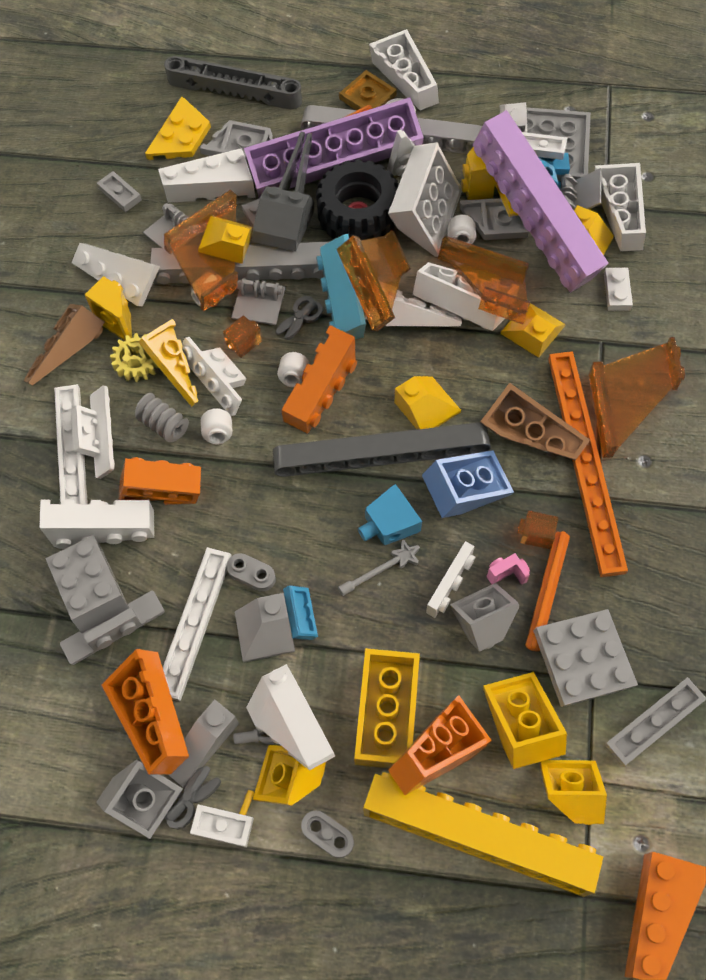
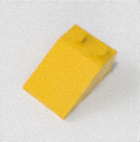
M534 672L483 685L503 749L513 769L566 755L567 732Z

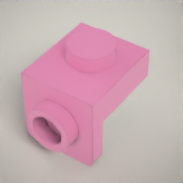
M516 553L504 560L503 558H498L489 565L487 578L491 584H494L514 573L523 585L529 578L530 570L527 563L523 559H519Z

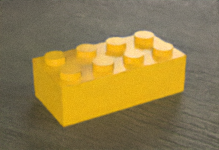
M365 648L354 756L355 765L390 768L413 743L420 653Z

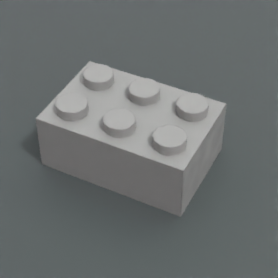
M94 535L45 558L69 616L81 633L129 609L107 558Z

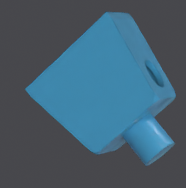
M395 484L366 507L365 518L368 523L359 527L358 532L364 541L377 535L383 545H388L420 532L422 520Z

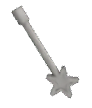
M402 540L401 549L393 550L391 553L394 556L393 559L353 581L340 585L338 587L342 596L346 595L359 584L399 562L400 568H403L408 562L418 565L419 561L415 554L419 551L420 547L418 545L409 547L405 540Z

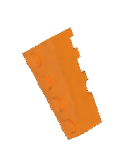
M458 695L439 713L388 771L404 795H407L472 759L492 740Z
M653 851L644 855L624 977L633 980L667 979L706 885V867Z

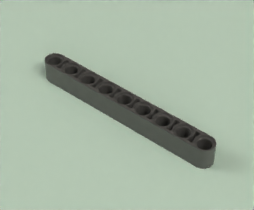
M469 423L280 445L275 447L272 452L274 473L277 476L287 477L450 458L486 452L491 449L487 427L482 423Z

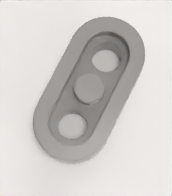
M235 554L227 562L229 575L234 580L255 590L267 591L275 584L276 577L272 567L246 554ZM239 562L244 563L242 568H236L235 565ZM260 573L267 574L263 579L258 578Z
M311 811L302 819L301 829L305 837L331 856L344 858L352 852L354 839L351 832L323 812ZM313 822L321 823V829L318 832L311 830ZM337 838L345 840V845L341 849L334 846Z

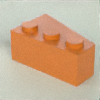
M138 457L125 458L120 478L119 500H164L165 505L196 504L200 495L201 467L194 466L191 463L173 464L165 460L154 462L145 461Z

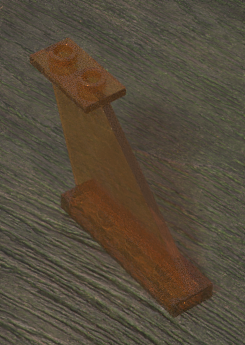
M229 190L164 234V249L169 254H174L201 303L200 309L202 311L209 307H214L220 299L227 294H232L237 288L238 273L235 271V262L198 252L210 216L236 222L237 195L232 190Z
M390 231L382 237L362 241L358 236L353 235L337 248V252L371 329L379 331L395 318L392 308L401 276L411 269L394 231Z
M444 236L438 259L450 263L481 297L478 309L524 324L530 301H527L525 284L529 263Z
M670 337L667 343L603 365V361L593 362L589 372V379L603 458L613 457L620 446L671 389L677 390L681 381L684 380L685 369L680 364L681 351L680 347L676 346L675 337Z

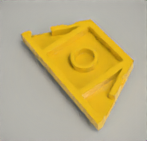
M181 97L145 152L146 158L153 160V156L165 155L166 159L193 157L211 128L210 121L185 98Z

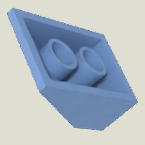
M493 450L435 460L422 474L442 518L466 513L514 493Z

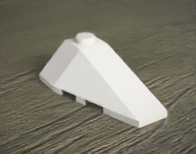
M377 282L373 284L365 312V319L375 326H461L462 324L461 317L452 312L444 311L435 305H431L430 308L426 307V303L421 301V299L416 297L407 299L402 295V291Z
M287 664L262 676L246 707L255 727L260 732H265L270 736L274 743L284 747L289 755L308 770L335 757L330 744Z

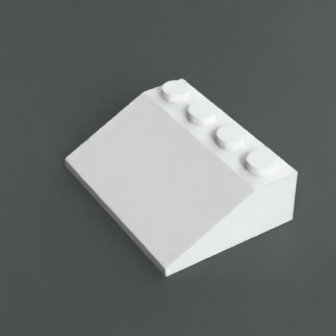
M437 142L413 147L388 213L401 232L435 257L440 256L447 236L448 222L454 216L462 193L461 186Z

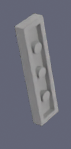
M687 677L610 739L605 746L621 766L624 767L703 703L706 697Z

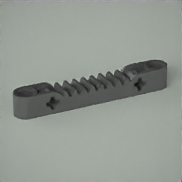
M179 56L169 57L164 62L168 83L174 87L190 90L202 88L204 91L208 87L211 92L216 89L221 94L223 90L226 95L231 92L236 97L238 93L241 98L247 95L249 100L255 97L257 101L261 99L267 105L285 109H297L302 104L301 84L298 80Z

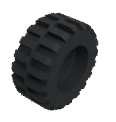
M358 159L355 162L345 161L340 166L338 164L331 168V172L328 170L323 175V179L319 181L316 191L317 213L321 227L333 239L348 234L349 241L375 240V243L380 241L381 237L385 238L390 234V230L392 231L396 227L388 213L399 186L398 181L389 170L385 171L384 166L380 164L375 165L373 161L367 160V162H362L361 159ZM355 197H363L375 202L369 207L360 209L350 208L342 204L344 201Z

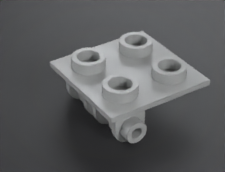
M599 168L577 180L570 174H565L562 177L561 184L563 188L560 191L573 210H575L577 205L589 210L601 204L602 169Z
M166 203L162 207L164 216L147 228L143 234L161 248L186 247L205 230L173 204Z
M246 278L238 280L237 289H239L231 318L276 325L285 287L280 286L279 283L272 284L266 283V281L259 283V280L253 282L246 280Z

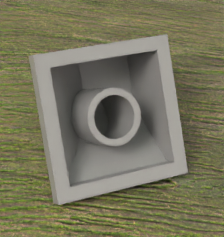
M496 583L450 604L468 640L479 652L490 649L496 643L503 641L519 609L518 602Z
M284 593L257 598L235 611L243 663L295 652Z
M135 760L111 779L96 803L104 812L150 839L177 799L182 788L161 774H148L143 763Z

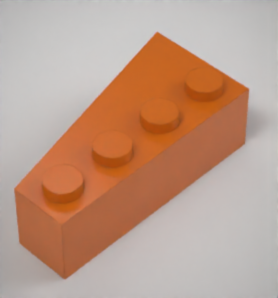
M331 325L326 331L328 339L325 344L319 343L315 350L317 354L313 365L307 364L303 371L302 384L296 383L282 408L283 422L307 434L312 427L315 428L318 425L321 413L324 409L330 407L334 394L343 388L348 373H352L357 365L355 337Z
M136 649L106 679L102 687L148 774H172L189 757L158 652Z

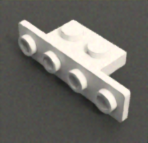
M190 337L184 338L182 351L186 356L190 369L230 416L236 415L242 399L233 388L243 386L247 378L220 347L201 351Z
M104 385L90 395L91 409L79 405L71 409L73 451L94 457L95 477L98 479H102L111 473L115 465L109 408L110 398L108 387Z

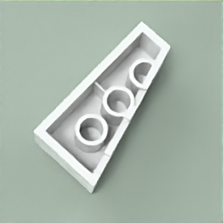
M407 29L369 44L372 63L407 98L410 97L412 103L419 110L439 103L437 84Z
M242 148L158 169L168 203L196 201L197 198L216 200V197L228 196V199H237V196L247 195L248 198H256L253 179Z
M640 163L595 166V170L602 169L601 204L620 251L643 250L646 229Z
M428 262L417 271L413 295L421 298L424 302L432 303L444 311L452 312L464 320H469L484 329L493 331L513 311L519 288L511 286L510 290L499 287V282L491 280L490 284L477 281V276L471 274L460 276L457 275V270Z
M41 500L40 529L51 544L59 549H66L94 535L98 543L119 544L125 540L142 542L147 540V538H154V509L149 500H115L113 505H109L101 500H91L88 505L76 504L75 500H64L63 504H50V500Z

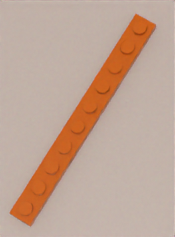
M573 351L550 354L548 360L562 419L590 439L578 458L572 461L600 577L624 575L628 572Z

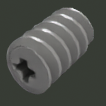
M153 393L144 395L135 409L136 419L143 422L145 426L150 427L152 431L157 432L160 437H164L167 442H174L180 439L185 434L189 425L187 418L183 419L181 413H176L174 408H169L167 403H162V400L155 398Z

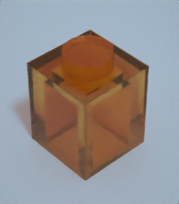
M244 315L223 331L226 345L240 358L261 342V329L254 320L250 321Z
M528 510L526 518H521L517 533L522 534L520 543L551 549L555 539L558 517Z

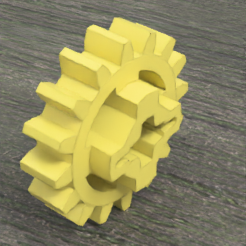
M138 333L134 334V338L126 335V341L118 340L119 347H112L114 354L110 355L111 364L119 377L125 376L126 381L134 377L135 381L138 382L139 377L143 376L147 380V374H156L154 368L159 367L138 343L141 339Z

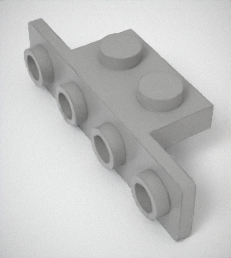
M150 591L128 604L129 609L83 633L79 631L61 641L60 646L69 663L74 665L164 614L165 610L155 592Z

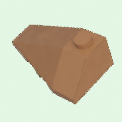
M70 304L54 327L57 333L45 342L44 350L46 352L44 355L40 354L36 358L23 381L34 385L93 339H97L103 331L102 325L105 322L84 306Z
M511 383L507 385L480 421V423L502 438L572 460L578 458L590 441L589 438Z

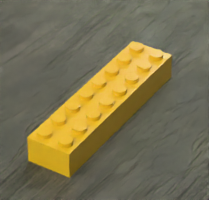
M382 772L381 776L378 774L374 775L363 807L364 816L579 896L585 897L595 893L604 858L596 854L595 848L585 844H579L578 847L567 843V838L554 833H550L549 837L538 833L539 829L527 823H521V826L509 822L510 818L503 814L493 812V815L490 816L482 813V808L475 804L465 802L463 806L453 802L454 798L450 795L437 792L435 796L427 793L424 786L404 795L391 774Z

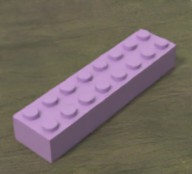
M409 97L302 130V132H305L304 143L307 134H312L305 184L323 179V175L328 170L331 172L332 167L337 164L339 166L343 165L345 161L355 162V160L361 159L362 162L369 160L375 163L390 158L398 130L404 131L415 146L422 145L424 137L411 98ZM301 131L244 148L259 198L266 186L279 188ZM302 152L290 188L296 187Z
M506 110L484 122L473 143L476 155L481 157L488 173L494 177L500 191L510 201L513 211L518 213L525 229L531 233L537 247L547 257L550 267L555 269L562 285L571 293L591 281L608 264V261L509 112Z

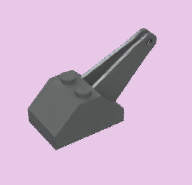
M301 131L299 133L295 149L279 188L266 186L263 191L253 227V242L291 251L297 250L314 214V201L310 195L304 194L309 152L312 143L311 133L307 134L305 143V132ZM302 152L295 192H291L289 188Z

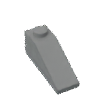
M214 699L197 719L184 739L189 757L172 774L168 775L185 789L193 774L208 762L239 725L236 716Z

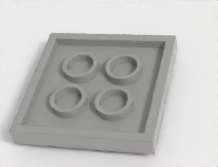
M608 609L536 627L533 630L561 707L627 690L638 685Z

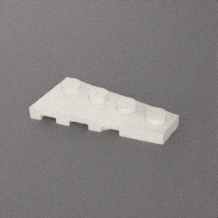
M79 243L72 260L74 265L98 281L103 276L111 281H117L123 288L124 297L136 306H143L160 268L159 265L130 258L126 255L114 253L86 243Z

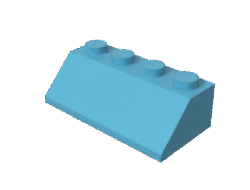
M344 234L320 247V256H316L318 270L323 269L324 277L321 278L322 291H327L328 299L325 300L327 314L331 313L332 316L329 326L331 325L354 336L355 339L364 338L366 322L349 236Z

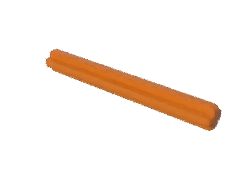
M564 531L556 532L554 535L525 644L526 648L531 651H540L533 630L536 627L548 624L570 536Z

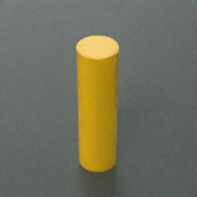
M247 791L239 814H247L254 791Z

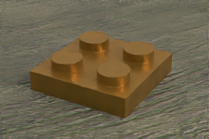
M367 70L339 92V99L355 110H359L366 105H370L372 109L380 107L397 96V89Z

